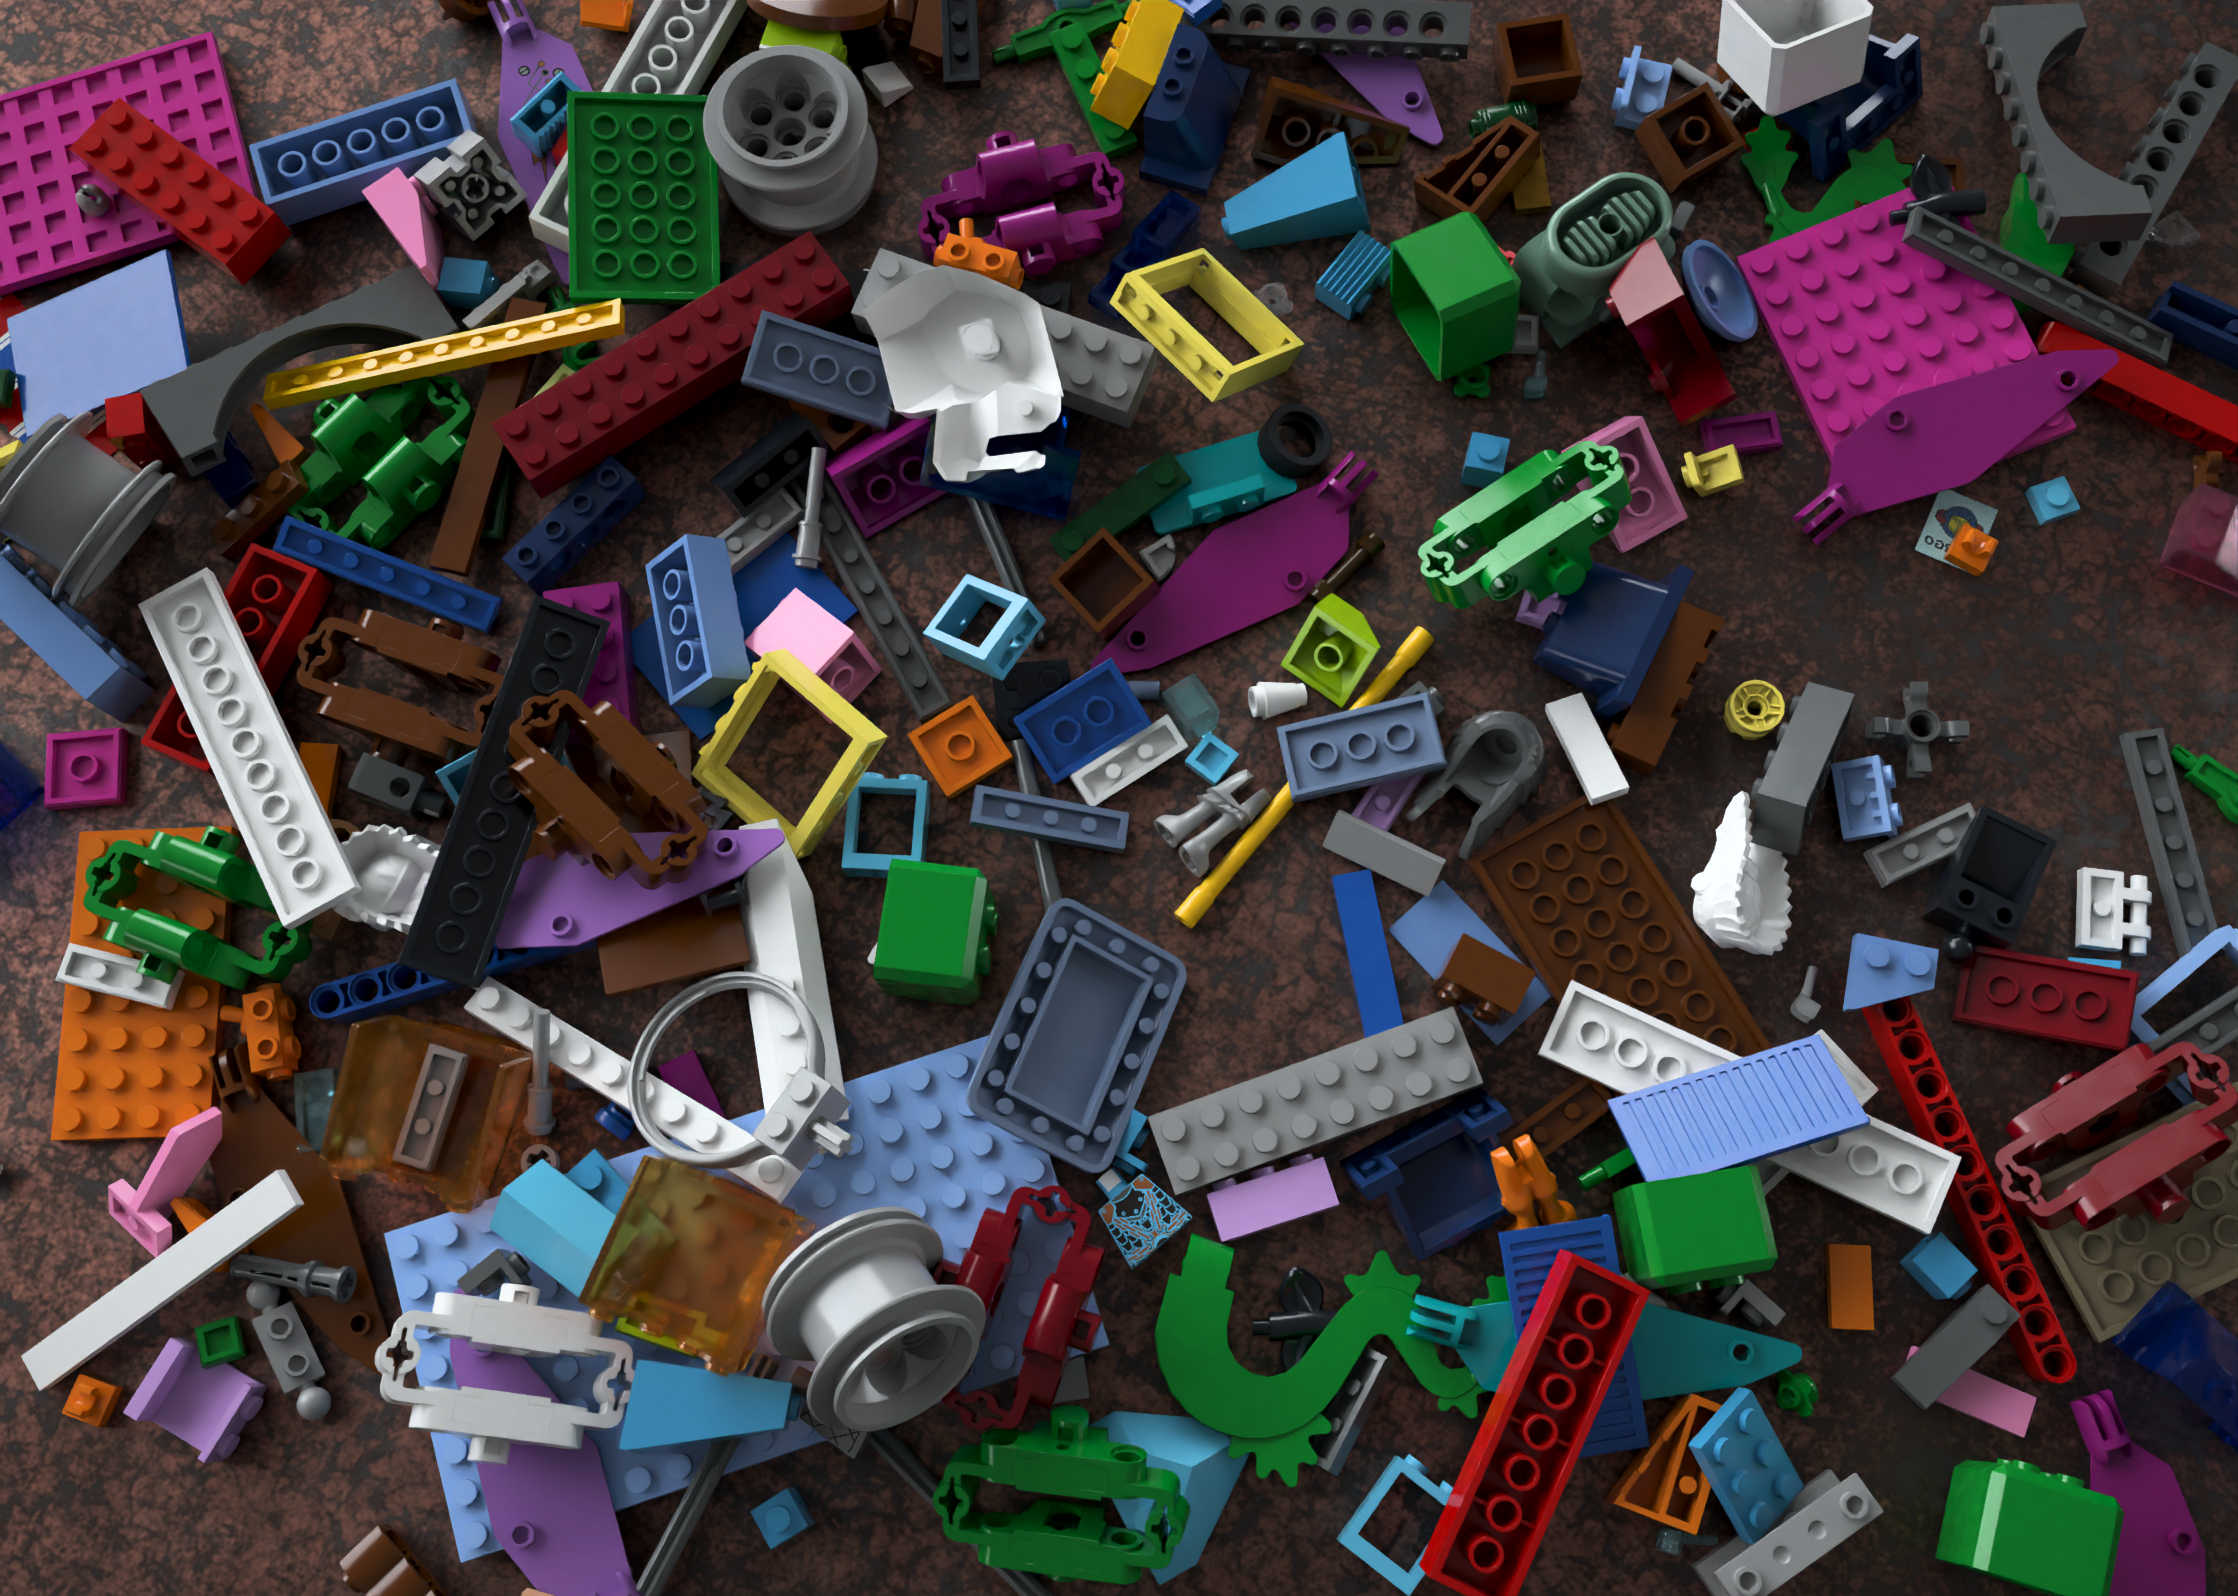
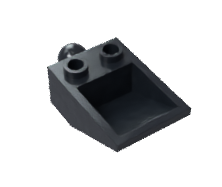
M1984 805L1978 809L1935 884L1921 916L1922 919L1952 933L1942 943V953L1948 961L1954 964L1969 962L1975 955L1976 945L2005 949L2013 945L2055 848L2056 840Z

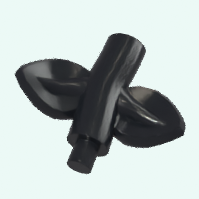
M1921 154L1915 162L1910 177L1911 193L1916 200L1904 203L1900 210L1890 211L1889 223L1891 227L1904 224L1906 228L1910 212L1915 207L1920 206L1961 227L1960 221L1956 217L1985 214L1986 196L1982 188L1952 191V176L1944 164L1928 154Z
M1292 1267L1280 1284L1279 1303L1284 1311L1269 1312L1268 1319H1252L1253 1336L1269 1335V1342L1283 1341L1280 1347V1357L1284 1372L1301 1360L1339 1311L1322 1309L1324 1290L1321 1283L1309 1271L1300 1267Z

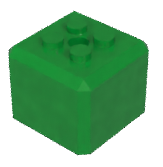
M1463 211L1390 243V303L1394 315L1436 380L1443 381L1513 349L1517 335L1521 280L1476 214Z
M892 859L889 866L874 961V979L887 996L969 1006L982 997L985 975L990 976L992 970L993 952H990L989 943L990 936L996 937L999 913H995L996 901L988 880L979 869Z
M1757 1165L1630 1185L1611 1194L1628 1274L1648 1290L1667 1287L1668 1295L1703 1290V1281H1708L1710 1289L1745 1283L1744 1275L1770 1270L1778 1259Z
M1998 1458L1997 1463L1965 1460L1954 1467L1935 1559L2052 1596H2109L2124 1511L2116 1498L2085 1489V1481L2059 1473L2054 1475L2040 1472L2041 1467L2018 1460H2013L2012 1462Z

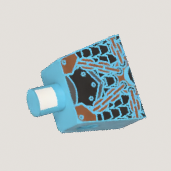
M1113 1167L1096 1181V1184L1110 1200L1098 1212L1133 1271L1192 1221V1216L1143 1174L1128 1184L1116 1168Z

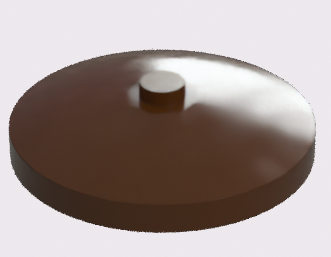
M746 0L751 9L767 19L796 28L817 31H849L870 27L882 21L888 11V0Z

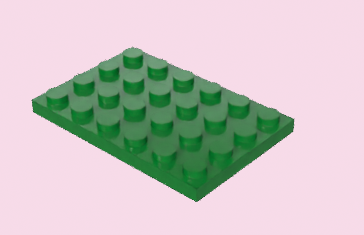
M567 91L570 303L595 304L620 298L623 304L687 305L720 285L717 162L708 149L703 131V113L708 95Z

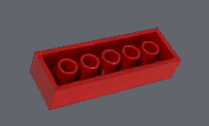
M118 98L69 148L92 174L242 286L292 235L275 211L121 98Z
M251 542L223 594L273 699L298 653L299 644L307 637L334 584L318 569ZM173 683L140 743L162 757L216 779Z

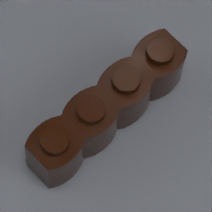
M389 1523L378 1525L339 1562L344 1570L342 1574L344 1582L356 1593L362 1591L366 1596H450L440 1586L426 1565L414 1555L403 1537Z

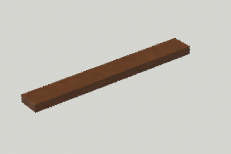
M512 297L504 323L549 314L550 308L546 303ZM529 354L491 363L429 562L432 570L469 577L507 453L506 447L491 423L521 406L537 354Z

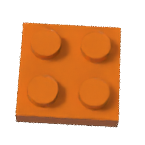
M973 695L907 734L948 801L1014 761L1012 754Z

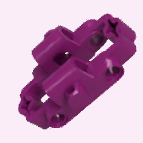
M1001 131L993 134L986 141L988 151L977 153L976 166L974 168L946 176L941 181L943 193L924 199L920 206L922 220L918 225V235L924 255L934 260L937 245L935 239H933L931 226L934 227L939 244L943 246L947 234L951 233L950 224L947 221L948 218H962L982 212L984 215L1053 197L1052 193L1075 187L1080 182L1092 179L1093 202L1097 209L1079 210L1062 215L1061 212L1057 213L1054 202L996 217L995 230L991 231L992 235L981 237L987 244L1018 252L1021 268H1024L1026 274L1033 276L1042 275L1052 270L1056 263L1089 255L1100 250L1105 243L1102 234L1114 231L1121 226L1123 221L1122 206L1125 201L1124 176L1117 168L1111 167L1109 159L1102 152H1091L1077 156L1074 146L1067 143L1038 150L1034 138L1019 142L1015 132Z

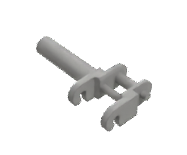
M1677 58L1673 63L1672 72L1697 87L1708 81L1721 104L1727 99L1738 106L1734 112L1722 105L1733 124L1735 121L1739 122L1741 120L1740 115L1746 117L1756 104L1751 98L1744 99L1741 102L1729 94V90L1735 82L1731 77L1729 78L1730 80L1727 79L1724 84H1721L1680 58Z

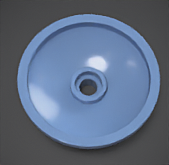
M1699 239L1689 244L1685 248L1681 260V279L1683 293L1695 317L1705 327L1724 339L1743 342L1751 338L1758 327V315L1755 301L1743 275L1730 257L1712 242Z

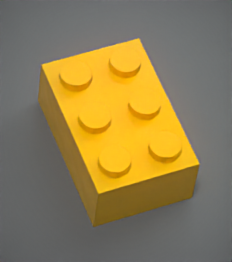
M1169 0L1131 1L1124 16L1127 24L1119 23L1111 40L1116 47L1115 49L1111 47L1108 49L1101 64L1102 71L1105 74H1098L1090 91L1091 94L1095 95L1090 108L1091 111L1126 129L1130 128L1156 83L1184 8Z

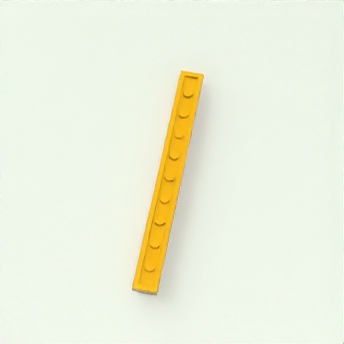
M618 298L271 373L266 378L263 401L269 410L292 407L301 403L329 399L334 396L362 392L380 386L399 384L408 380L432 377L459 369H469L473 366L497 361L501 362L515 357L539 354L552 349L612 338L625 334V308L621 299Z

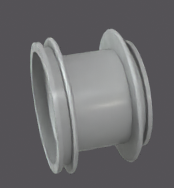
M801 45L772 46L755 51L735 62L719 77L712 87L703 113V131L706 144L718 164L721 183L728 198L748 221L776 235L799 237L809 230L813 235H818L841 226L863 207L875 184L878 148L875 134L868 122V107L862 86L853 72L843 62L824 51Z
M89 411L78 414L69 422L68 418L62 413L51 417L23 444L0 473V543L9 537L60 571L61 574L53 587L52 596L58 599L68 593L71 595L69 604L74 607H78L86 601L115 570L155 518L177 481V476L172 472L165 476L161 475L163 469L161 460L153 461L137 475L85 438L93 423V414Z
M894 1206L871 1208L851 1214L826 1226L807 1239L786 1258L771 1278L765 1290L761 1314L773 1348L787 1358L799 1361H816L817 1363L807 1390V1405L813 1417L826 1426L843 1429L849 1428L856 1431H876L903 1423L924 1412L948 1394L967 1373L977 1355L979 1341L986 1322L985 1305L979 1295L967 1287L936 1284L933 1276L939 1262L943 1259L942 1241L938 1233L926 1224L920 1215L912 1210Z

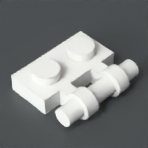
M2088 867L2077 870L2075 947L2118 952L2122 950V940L2125 938L2129 940V955L2145 956L2147 941L2151 940V927L2147 925V906L2152 905V892L2148 891V877L2133 875L2130 877V888H2125L2124 872ZM2123 903L2130 906L2129 923L2123 922Z

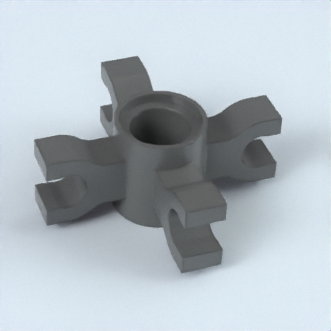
M1912 681L1910 688L1903 689L1904 719L1873 717L1872 723L1865 725V740H1894L1900 749L1907 752L1906 779L1922 780L1924 774L1932 772L1928 745L1930 742L1960 744L1962 738L1970 736L1969 721H1940L1933 711L1927 709L1928 682ZM1910 724L1919 726L1923 731L1924 737L1916 736L1912 732Z

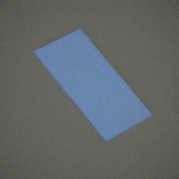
M1444 880L1432 889L1429 897L1424 896L1387 929L1434 980L1451 947L1463 933L1522 963ZM1534 976L1516 1014L1502 1026L1495 1023L1494 1027L1479 1022L1472 1016L1474 1011L1461 1004L1459 1006L1498 1046L1550 998V995L1541 981Z

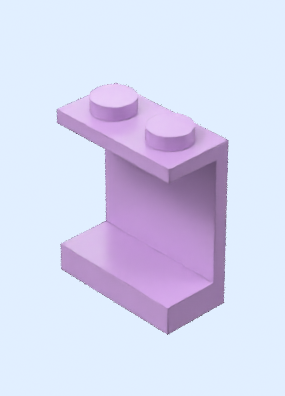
M170 1338L123 1413L136 1421L151 1420L202 1451L197 1458L204 1463L220 1462L229 1457L238 1446L240 1441L238 1434L246 1421L251 1420L259 1412L263 1404V1398L261 1397L268 1386L230 1363L204 1369L201 1366L197 1343L189 1338Z

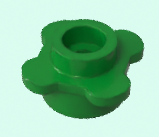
M1479 364L1456 374L1458 378L1457 384L1454 386L1455 394L1459 397L1477 395L1479 398H1486L1491 391V388L1488 386V378L1492 373L1491 368L1486 364ZM1474 378L1476 382L1471 383L1469 379Z
M1787 1369L1779 1371L1777 1373L1779 1388L1776 1395L1778 1405L1784 1410L1792 1409L1797 1411L1801 1417L1811 1416L1813 1414L1812 1405L1818 1399V1389L1813 1379L1805 1373L1792 1375Z

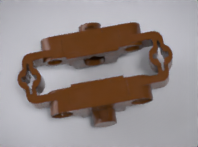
M364 609L358 624L335 617L325 619L319 625L317 632L305 637L298 647V657L302 663L297 672V681L311 694L322 699L316 715L339 726L359 732L369 740L375 741L369 754L401 767L404 766L409 754L426 760L433 758L451 764L457 760L461 749L471 752L478 749L505 676L496 673L502 660L498 655L484 648L461 641L464 630L448 621L434 617L426 629L374 610ZM346 641H351L354 645L366 651L382 656L388 663L393 664L402 672L460 692L466 686L481 691L492 690L491 695L481 698L474 707V718L478 723L474 733H469L454 723L438 718L429 710L361 686L359 689H355L333 681L327 683L329 678L336 677L345 668L346 656L342 649Z
M560 690L550 697L534 696L529 698L523 705L521 717L511 724L509 730L508 749L511 756L517 762L512 764L507 770L513 784L536 808V820L541 826L532 832V838L538 849L552 861H556L568 852L581 866L591 863L609 880L614 881L624 872H627L640 886L648 890L658 889L666 882L681 883L687 880L692 873L695 860L703 853L708 835L706 824L698 817L706 809V803L700 792L677 770V762L671 751L658 741L651 744L607 701H601L590 709L576 694L568 690ZM566 720L574 728L581 741L595 754L594 759L597 761L598 777L641 820H646L655 814L667 827L678 832L667 836L662 841L657 858L651 861L642 852L637 841L621 826V819L567 765L562 767L550 753L541 747H537L547 745L554 740L557 727L561 722Z

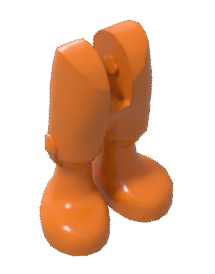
M1528 1134L1513 1140V1147L1518 1157V1160L1515 1162L1503 1146L1490 1152L1495 1176L1502 1195L1501 1204L1509 1213L1516 1215L1517 1219L1510 1223L1505 1231L1540 1226L1533 1211L1534 1199L1540 1205L1539 1216L1543 1225L1578 1220L1575 1208L1571 1203L1556 1199L1558 1190L1556 1175L1548 1170L1544 1159Z

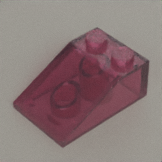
M2201 483L2182 500L2158 565L2238 597V497Z

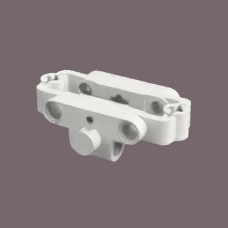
M502 1284L499 1300L438 1292L435 1296L432 1313L418 1310L404 1313L395 1321L391 1337L378 1347L375 1354V1365L382 1374L380 1384L382 1398L392 1404L413 1406L408 1428L452 1434L453 1437L472 1439L468 1461L507 1465L511 1444L580 1450L584 1429L601 1431L618 1425L623 1417L625 1403L629 1402L635 1371L631 1368L633 1351L627 1342L601 1337L604 1317L590 1313L537 1306L540 1289L520 1284ZM414 1329L427 1330L428 1334L466 1340V1345H469L471 1349L541 1359L554 1357L558 1354L578 1357L607 1356V1370L601 1372L593 1383V1395L596 1401L601 1404L599 1414L587 1412L588 1409L584 1407L550 1403L551 1398L474 1387L462 1386L457 1390L430 1386H417L416 1389L403 1387L405 1375L418 1364L421 1357L420 1346L413 1338ZM401 1341L402 1354L408 1355V1360H404L399 1364L394 1372L393 1358L386 1357V1352H391L396 1348L398 1342ZM618 1376L617 1382L620 1385H624V1391L616 1394L614 1397V1389L608 1388L607 1382Z

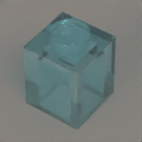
M1195 672L1162 692V704L1186 740L1194 736L1202 738L1208 731L1211 733L1217 727L1216 723L1219 721L1220 709Z

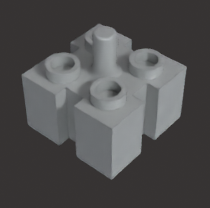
M468 129L446 147L452 154L444 162L434 157L413 176L432 199L443 205L441 210L460 233L475 241L495 224L490 215L498 209L508 213L528 195L510 172L498 166L501 160L486 140Z

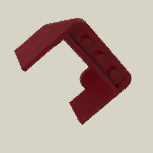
M1654 236L1642 242L1608 290L1611 297L1605 299V302L1614 319L1617 320L1622 317L1628 331H1632L1653 370V373L1647 377L1657 396L1663 392L1665 393L1683 428L1738 397Z

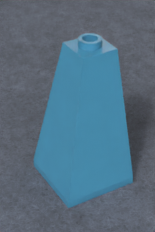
M1344 131L1333 135L1224 202L1227 217L1221 218L1227 240L1232 238L1239 251L1372 229L1359 166Z
M638 1359L619 1449L644 1454L786 1431L789 1428L790 1421H797L802 1395L795 1394L796 1386L789 1382Z

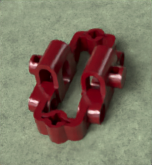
M2189 1042L2176 1043L2157 1055L2146 1043L2136 1044L2085 1075L2082 1071H2074L2059 1079L2051 1089L2052 1095L2020 1113L2008 1124L2006 1131L2014 1141L1997 1152L1995 1163L2002 1178L2001 1187L2010 1208L2021 1216H2031L2034 1222L2042 1229L2054 1230L2076 1218L2086 1231H2093L2124 1213L2132 1221L2147 1211L2151 1213L2159 1224L2168 1223L2181 1216L2190 1207L2191 1200L2183 1190L2193 1184L2194 1172L2223 1155L2232 1145V1140L2223 1131L2238 1120V1093L2232 1086L2229 1067L2221 1057L2213 1054H2203L2197 1046ZM2182 1071L2187 1072L2191 1093L2194 1098L2209 1107L2195 1110L2170 1125L2165 1122L2092 1166V1172L2069 1185L2060 1196L2047 1202V1194L2038 1173L2032 1168L2026 1167V1165L2031 1162L2041 1161L2065 1146L2068 1149L2072 1148L2078 1156L2136 1122L2138 1120V1107L2142 1106V1100L2163 1088L2172 1077ZM2014 1179L2017 1181L2021 1188H2024L2026 1191L2031 1192L2035 1204L2032 1202V1200L2029 1198L2027 1194L2024 1195L2022 1191H2018Z
M1050 1185L1042 1188L1040 1191L1031 1187H1020L1013 1192L1005 1213L987 1207L981 1217L971 1247L965 1251L961 1265L941 1259L934 1273L933 1279L937 1285L964 1286L976 1292L982 1299L986 1310V1322L979 1341L980 1347L981 1341L987 1340L1015 1262L1012 1259V1255L1022 1229L1023 1219L1021 1218L1025 1207L1035 1209L1037 1216L1049 1226H1062L1068 1221L1077 1224L1073 1236L1068 1238L1055 1274L1050 1273V1276L1045 1280L1022 1344V1355L1025 1356L1014 1388L1013 1396L1015 1400L1011 1411L1002 1408L1001 1401L992 1392L977 1390L970 1392L968 1395L960 1392L963 1379L969 1375L973 1363L959 1383L941 1399L946 1407L959 1412L964 1424L973 1430H986L994 1426L1002 1429L1018 1428L1023 1424L1031 1403L1050 1409L1072 1348L1090 1354L1095 1343L1102 1316L1086 1311L1103 1262L1105 1249L1087 1243L1093 1228L1092 1215L1085 1207L1073 1203V1199L1067 1191L1060 1186ZM1056 1195L1060 1196L1059 1201L1068 1210L1076 1212V1214L1063 1210L1062 1212L1055 1211L1053 1216L1050 1217L1049 1210L1041 1202L1033 1200V1198L1046 1202V1200L1053 1201ZM983 1398L987 1400L986 1408L990 1409L991 1413L1002 1416L1003 1420L997 1417H982L977 1422V1413L972 1411V1408L960 1404V1401L973 1404L981 1403Z

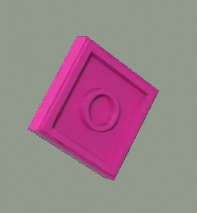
M119 727L47 734L44 807L49 810L126 804L128 730Z

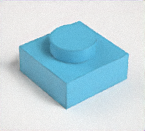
M2065 476L2029 487L2024 493L2040 526L2072 516L2081 509Z
M1208 731L1187 757L1185 765L1211 785L1217 786L1239 759V753Z

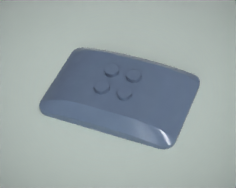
M1063 898L1052 903L1016 974L967 1088L966 1102L970 1111L981 1119L1083 1172L1093 1174L1107 1169L1113 1160L1185 985L1187 973L1183 962L1173 954L1075 900Z

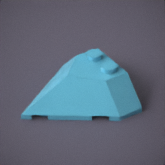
M1114 1411L1089 1425L1108 1428V1442L1130 1444L1143 1448L1147 1452L1146 1467L1170 1470L1180 1479V1494L1186 1498L1191 1512L1183 1538L1175 1547L1169 1565L1163 1569L1149 1568L1159 1586L1196 1565L1250 1452L1237 1459H1232L1228 1455L1232 1435L1217 1432L1199 1423L1193 1417ZM1111 1498L1127 1529L1135 1530L1141 1535H1146L1145 1524L1154 1499L1137 1498L1126 1500Z

